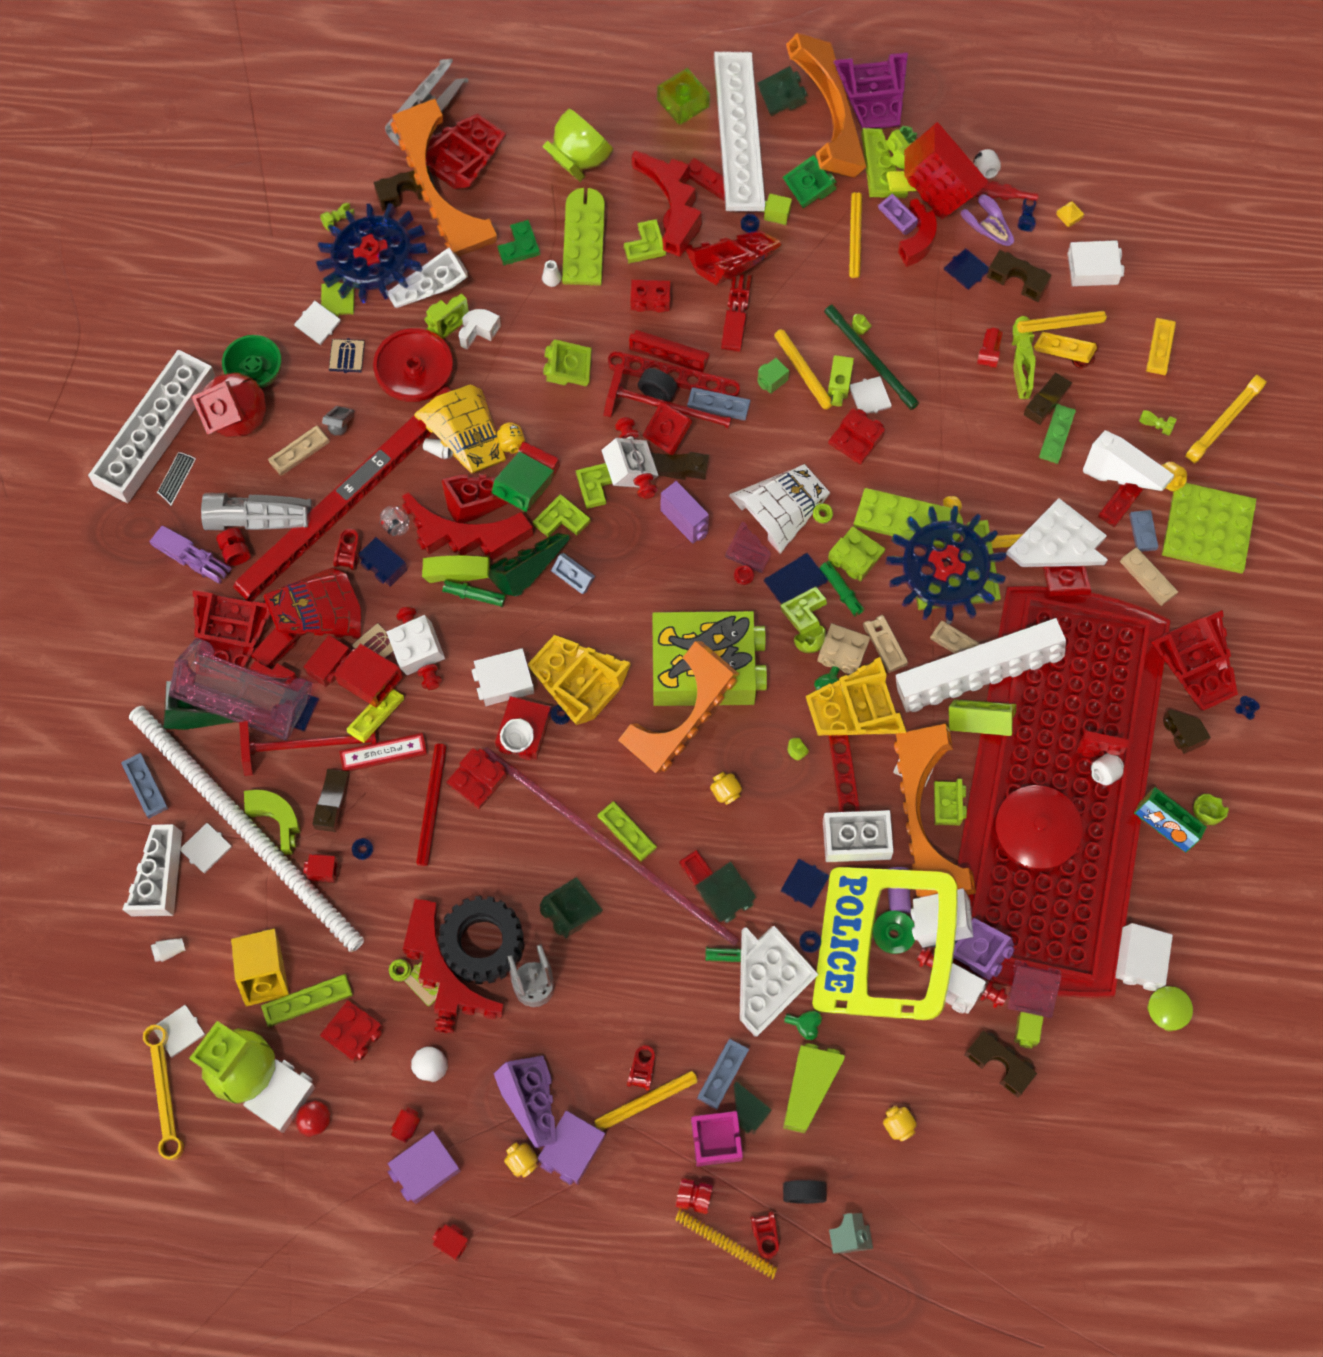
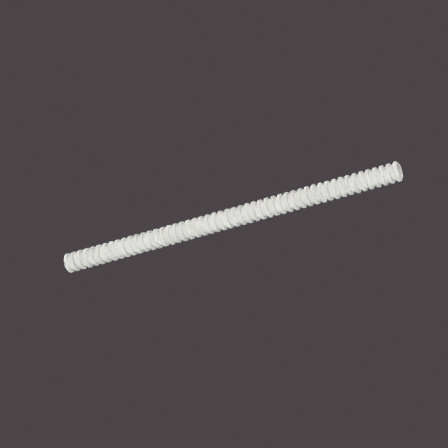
M144 706L136 707L130 713L129 719L133 721L138 729L142 730V733L154 743L156 748H159L160 752H163V755L169 761H172V765L176 766V769L180 770V773L186 779H189V783L193 784V787L199 793H202L201 795L206 798L207 802H210L212 807H215L216 811H219L224 820H228L227 823L232 825V828L238 834H241V838L245 839L247 844L250 843L249 846L254 848V851L258 853L260 858L263 857V861L267 862V865L272 867L271 869L274 872L276 871L277 876H281L280 879L285 881V884L291 890H294V894L298 895V898L303 900L304 904H308L307 907L312 909V913L316 914L318 919L321 918L322 923H326L325 926L330 928V932L335 933L334 936L339 938L341 943L344 942L343 945L348 947V951H356L364 942V938L362 936L359 937V932H355V928L350 927L351 924L346 922L344 917L341 918V913H337V909L332 908L333 905L328 903L326 898L323 899L324 896L319 894V890L314 889L315 886L310 884V881L304 875H301V871L297 870V867L292 865V862L288 861L286 856H283V852L279 851L278 847H274L275 844L270 842V839L264 833H261L262 830L257 828V825L251 819H248L243 810H239L240 807L235 805V802L229 796H226V792L222 791V788L218 787V784L212 778H209L205 770L201 769L199 764H196L197 762L188 755L182 746H179V743L167 733L165 728H162L161 724H158V721L150 715L149 711Z

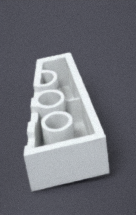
M152 825L143 850L144 856L136 870L138 873L134 884H131L128 901L122 909L131 916H174L182 831L175 825Z

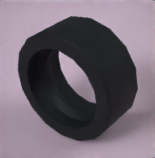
M654 368L645 369L637 384L644 395L668 402L671 401L678 388L677 383L671 376Z
M814 1180L786 1181L783 1183V1201L799 1204L824 1203L827 1201L826 1182Z

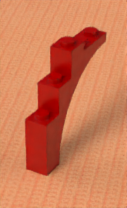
M635 150L631 155L632 168L654 181L663 191L670 205L671 217L668 228L662 238L663 250L681 257L702 224V212L692 207L696 201L695 188L686 184L690 178L689 165L673 158L668 164L663 160H658L646 153Z
M409 492L402 495L404 504L401 506L407 515L411 514L413 517L412 522L417 529L418 539H416V542L420 549H425L429 555L448 544L453 553L457 552L459 556H464L480 547L482 553L485 556L489 555L493 561L533 536V528L522 512L493 523L464 524L443 519L429 512Z
M415 898L403 944V953L410 959L419 960L423 958L418 976L419 984H422V987L427 989L439 987L434 1005L435 1014H438V1017L443 1019L457 1018L458 1009H460L462 1013L468 1015L480 1013L484 1014L483 1016L488 1019L502 1018L504 1010L502 1003L486 999L471 991L447 967L436 940V902Z

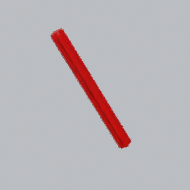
M437 743L434 746L416 859L418 866L426 867L429 863L446 754L445 744Z

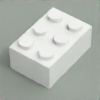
M890 810L824 814L823 833L826 862L891 860L893 842Z

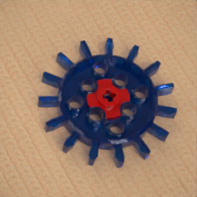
M371 203L366 205L367 216L355 220L354 215L349 210L346 211V219L349 224L343 230L331 224L328 226L330 233L336 237L333 244L318 242L317 246L321 252L331 253V258L316 261L319 271L335 269L334 272L323 278L327 288L342 280L344 283L338 290L340 297L345 299L351 289L356 288L359 289V298L362 303H366L368 291L379 289L382 297L385 300L388 299L386 286L395 281L405 289L409 287L403 276L407 268L418 272L423 270L420 262L412 260L413 254L428 253L426 243L412 244L411 240L425 235L422 225L406 230L405 227L414 220L411 212L407 211L397 221L393 219L395 208L390 203L383 216L375 215Z
M931 506L928 508L930 524L921 528L911 516L907 518L906 523L915 534L910 540L894 534L891 541L905 548L903 557L887 556L885 563L902 566L903 575L890 580L889 586L891 588L907 583L912 592L903 600L902 606L904 608L918 597L927 603L923 610V620L929 618L933 606L945 608L946 623L951 624L954 617L953 607L963 605L968 616L972 619L976 616V610L971 600L977 595L989 604L994 602L995 597L983 587L987 580L1000 584L1004 583L1006 577L990 572L991 562L1005 560L1007 555L1005 552L989 554L986 544L992 542L997 537L998 532L996 530L989 532L982 538L974 531V528L979 524L981 515L976 514L970 524L966 526L957 522L958 506H953L950 512V521H938L936 511ZM960 534L964 541H954L953 535ZM941 541L944 544V548L937 549L933 543ZM922 548L925 554L918 556L915 554L914 549ZM968 553L971 556V560H962L960 554ZM945 561L949 562L947 567L943 566ZM928 566L932 569L933 573L926 575L922 572L921 568ZM974 571L978 574L979 578L972 580L969 578L968 573ZM951 578L957 579L959 586L952 587L948 580ZM936 585L940 588V592L933 594L930 592L929 587Z

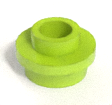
M820 503L814 507L812 514L818 523L824 524L832 519L833 511L829 505ZM819 512H824L825 517L820 516Z
M403 959L393 961L389 967L391 978L399 982L406 980L411 974L410 964ZM398 968H404V972L402 974L396 973Z

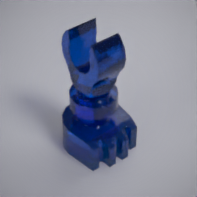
M1026 198L1022 204L1023 212L1018 219L1017 226L1022 231L1032 232L1036 224L1032 213L1035 210L1036 201L1034 200L1032 206H1028Z

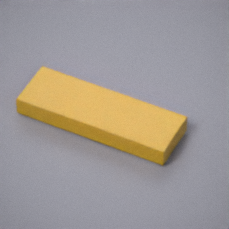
M1156 318L1146 368L1147 372L1166 375L1176 325L1175 321Z
M1042 332L1034 349L1037 352L1089 363L1097 346L1096 343Z

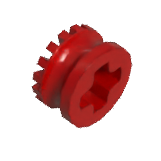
M443 1018L435 1019L437 1027H434V1031L446 1034L454 1033L452 1028L455 1025L454 1020L447 1019L446 1021L444 1019L443 1021Z

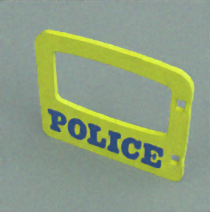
M845 867L833 869L829 878L813 1007L822 1013L911 1018L916 1020H931L939 1016L945 1006L955 948L958 886L954 878L948 873L933 871ZM884 888L938 891V927L934 962L927 995L921 1001L875 998L868 995V969L873 925L879 897ZM837 1001H848L847 1008H837ZM903 1005L914 1006V1013L902 1012Z

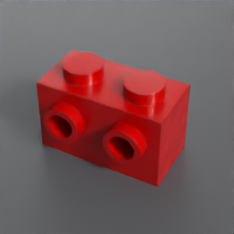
M631 280V310L637 312L655 311L659 313L670 311V281Z

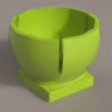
M568 109L557 122L554 142L551 144L547 141L542 146L555 161L579 182L585 177L582 173L583 170L600 166L614 151L613 147L590 124L571 109Z
M218 1021L189 1058L202 1068V1078L214 1095L235 1104L254 1099L268 1086L275 1071L274 1051L261 1035L240 1028L230 1030Z

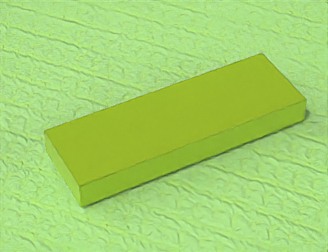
M614 801L597 815L640 863L657 849L656 845Z

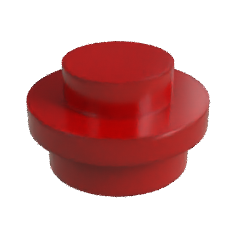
M742 565L734 571V580L739 585H748L754 579V572L749 566Z

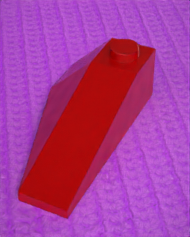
M461 474L442 479L447 508L455 522L465 523L475 520L509 503L492 493L496 477H486V475L468 477V475Z

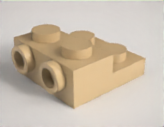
M831 624L817 662L827 667L836 666L844 673L852 674L860 668L870 637Z

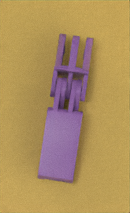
M161 526L150 540V544L182 565L188 564L191 569L201 574L202 577L206 576L218 584H221V579H225L227 576L224 571L228 573L231 571L230 566L214 558L211 552L208 553L203 549H197L193 546V542L164 526Z

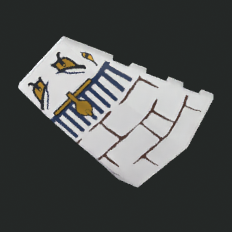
M804 464L729 494V497L741 510L745 508L749 510L768 532L767 540L781 554L801 527L807 523L814 507L823 503L830 495V492Z

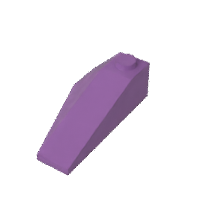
M538 1056L506 1062L494 1073L501 1095L535 1148L556 1143L554 1116L551 1114L553 1097L550 1095L549 1090L551 1075L544 1057Z

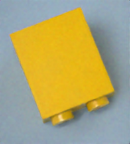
M275 929L231 939L235 981L245 1006L289 995L280 942Z

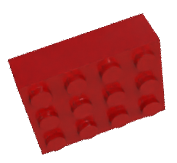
M938 121L904 150L905 178L909 185L917 190L922 200L930 205L934 214L941 219H944L975 196L989 182Z

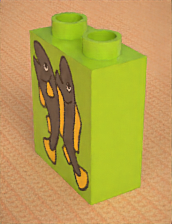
M753 611L653 613L654 706H695L697 699L695 675L691 667L683 659V656L695 641H702L739 673L736 678L738 680L736 685L731 690L727 689L723 694L725 698L719 705H754L756 690L767 689L766 665H755V651H765V626H754Z

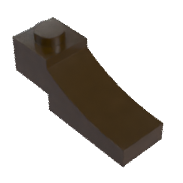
M1055 372L1048 383L1039 393H1036L1027 405L1024 415L1041 425L1069 390L1072 382Z
M651 452L658 476L686 480V477L706 479L709 464V455L689 452L688 454L670 455Z
M327 769L312 823L315 830L336 832L349 778L348 771Z

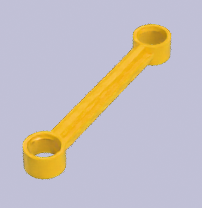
M1257 374L1202 438L1193 444L1185 457L1196 464L1210 445L1253 397L1259 394L1267 381Z
M151 1025L145 1029L143 1040L151 1049L163 1139L159 1142L158 1151L163 1158L176 1160L183 1154L184 1145L176 1137L164 1046L168 1041V1033L159 1025ZM153 1030H161L163 1032L161 1042L152 1045L148 1039L149 1034ZM169 1140L178 1142V1151L172 1156H167L164 1153V1145Z

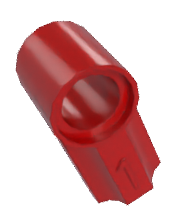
M998 328L986 329L977 364L993 368L997 367L1000 355L999 348L1003 332Z

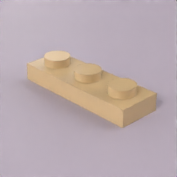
M1137 547L1120 560V563L1160 606H1163L1177 595L1178 591Z

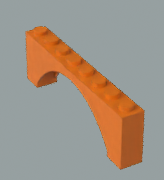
M797 33L786 44L790 60H794L816 83L826 99L833 120L831 142H827L816 152L820 169L855 178L866 168V163L845 89L834 64L836 58L832 44Z
M436 99L393 114V122L390 123L394 134L398 133L400 138L398 140L399 146L402 151L405 150L407 153L406 161L409 168L413 167L415 174H413L417 185H421L423 189L421 194L424 201L429 202L431 207L429 212L432 219H436L438 222L437 230L441 237L444 236L446 243H444L445 248H450L460 257L496 243L497 234L490 219L474 218L455 209L438 194L430 181L425 163L426 151L435 129L439 124L443 123V115Z
M941 724L906 733L896 734L897 741L894 742L896 754H899L900 759L897 762L899 774H902L903 781L900 782L902 794H905L906 802H903L905 814H908L909 822H906L908 835H911L912 843H909V849L915 859L912 869L913 871L948 873L954 878L958 889L964 888L967 895L976 894L973 872L969 868L962 869L943 858L928 840L921 820V798L926 781L937 762L947 751L953 750L950 729L946 724ZM916 889L917 897L921 898L938 894V891Z

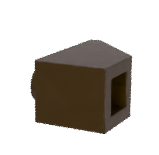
M1172 709L1167 711L1163 717L1165 728L1171 731L1176 747L1181 749L1183 754L1205 745L1211 738L1202 721L1198 718Z

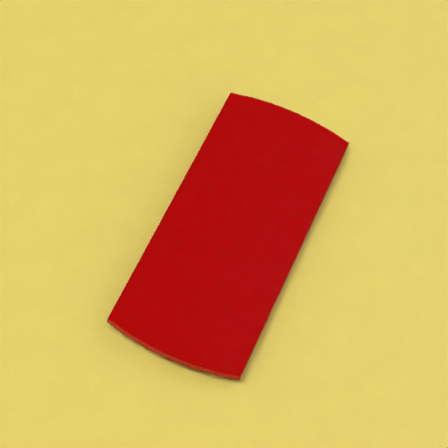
M1007 587L997 639L1056 618L1066 639L1065 657L1055 663H1045L1038 669L1023 671L1022 674L1016 677L1009 676L1003 678L999 683H989L986 702L1016 704V714L1013 717V733L1011 736L980 733L967 804V814L956 866L962 869L969 868L973 872L976 894L968 895L972 920L975 918L1011 937L1014 944L1012 956L1009 959L1005 958L1001 963L1002 970L997 977L992 976L990 979L993 983L1051 996L1075 998L1114 997L1118 979L1115 977L1122 929L1126 925L1141 819L1134 812L1140 801L1145 797L1165 662L1151 642L1169 632L1171 620L1131 603L1091 593V595L1049 596L1047 587ZM1085 731L1128 739V746L1125 752L1115 755L1124 764L1123 775L1110 785L1106 786L1096 782L1092 777L1091 771L1093 762L1108 754L1107 751L1101 750L1097 757L1094 756L1092 758L1076 753L1077 744ZM1033 785L1053 788L1067 796L1077 808L1082 820V838L1074 855L1063 865L1045 871L1030 870L1011 861L1001 850L995 835V818L1003 801L1020 788ZM953 958V964L961 967L962 969L970 972L971 974L977 977L988 980L983 976L973 972L970 969V966Z

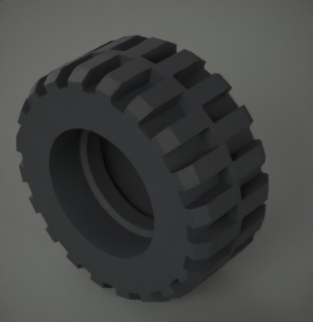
M475 896V900L469 901V898L462 900V905H454L452 913L445 915V922L441 924L439 929V945L445 963L457 977L461 976L466 982L472 980L475 981V984H482V981H488V984L494 983L496 978L500 977L502 980L507 977L506 973L510 970L508 956L513 957L515 966L516 962H520L522 957L524 934L521 922L511 907L508 908L506 903L501 900L499 902L495 901L494 897L488 896L487 899H482V896ZM480 922L496 925L502 933V945L497 952L486 958H473L464 952L461 938L470 926Z

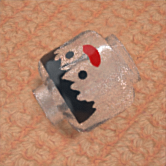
M388 506L381 512L380 525L390 536H402L409 530L410 518L399 506Z

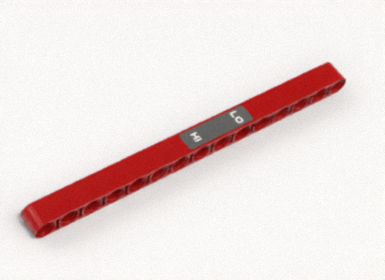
M444 387L431 400L453 390L449 387ZM415 416L410 418L307 514L308 527L292 528L235 581L233 588L247 601L251 602L256 599L432 434L426 428L427 425Z

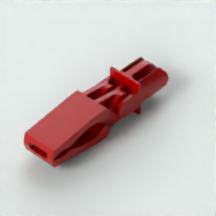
M740 274L738 288H735L736 277L732 278L728 299V307L730 309L726 310L721 350L741 351L746 320L744 309L747 310L752 275H748L746 290L743 289L744 274Z
M275 628L255 649L251 657L258 663L271 669L297 645L296 641L305 634L278 632Z

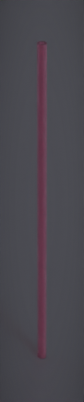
M488 747L484 749L489 755V760L493 763L495 761L501 763L505 767L504 771L733 946L738 943L739 938Z

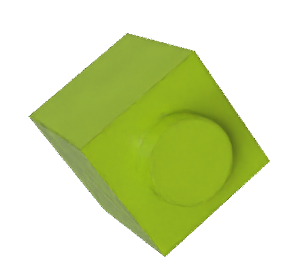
M769 194L768 201H765V209L762 211L765 212L764 220L786 225L791 211L792 199Z
M1021 1012L1017 1018L1014 1042L1019 1043V1046L1023 1048L1036 1047L1040 1042L1043 1016Z

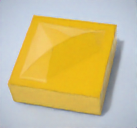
M1073 201L1057 210L1056 213L1067 227L1072 226L1084 217V213Z

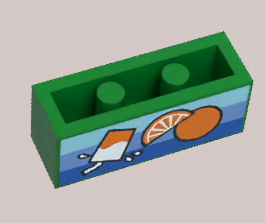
M1156 787L1140 801L1134 812L1141 820L1145 821L1185 853L1201 840L1207 828L1206 825Z

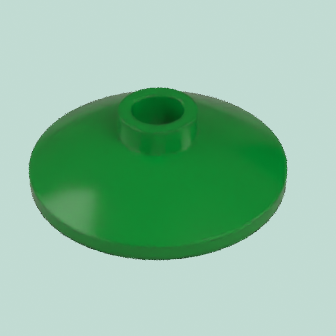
M899 911L885 912L876 919L873 925L874 941L881 950L887 953H904L915 942L912 933V927H915V924L905 913ZM895 931L898 936L893 938L890 936V932Z

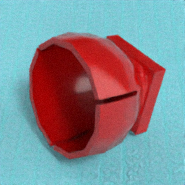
M236 372L221 374L215 377L204 387L202 392L191 396L207 435L214 432L230 438L249 435L262 424L267 409L264 392L253 378Z

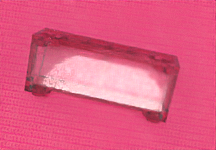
M196 638L175 661L168 696L238 723L248 721L249 727L287 741L310 698L313 682L303 678H296L290 686L215 657L213 646L207 641Z

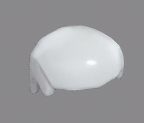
M523 719L509 720L500 733L501 744L506 750L513 753L526 750L534 738L533 728Z
M424 1047L416 1051L411 1060V1069L419 1079L436 1082L445 1075L448 1069V1060L440 1050L434 1047Z

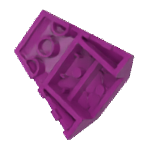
M908 53L889 54L888 61L856 65H853L852 58L834 60L835 67L862 130L863 128L878 129L900 126Z

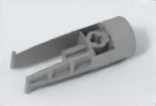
M453 59L440 60V65L418 86L396 113L436 99L429 92L449 68ZM468 78L455 79L437 99L436 102L441 113L457 94L463 82H468ZM391 118L385 126V131L389 138L399 146L398 140L400 138L398 133L394 134L390 123L393 122Z
M204 493L201 504L202 525L204 530L219 531L227 530L229 526H245L247 530L308 527L307 514L312 510L311 499L306 500L294 497L249 495V498H229L227 493Z
M542 945L537 946L540 963H526L517 970L513 957L508 956L511 982L515 995L525 1006L539 1007L544 1005L551 999L555 989L551 965L544 954Z

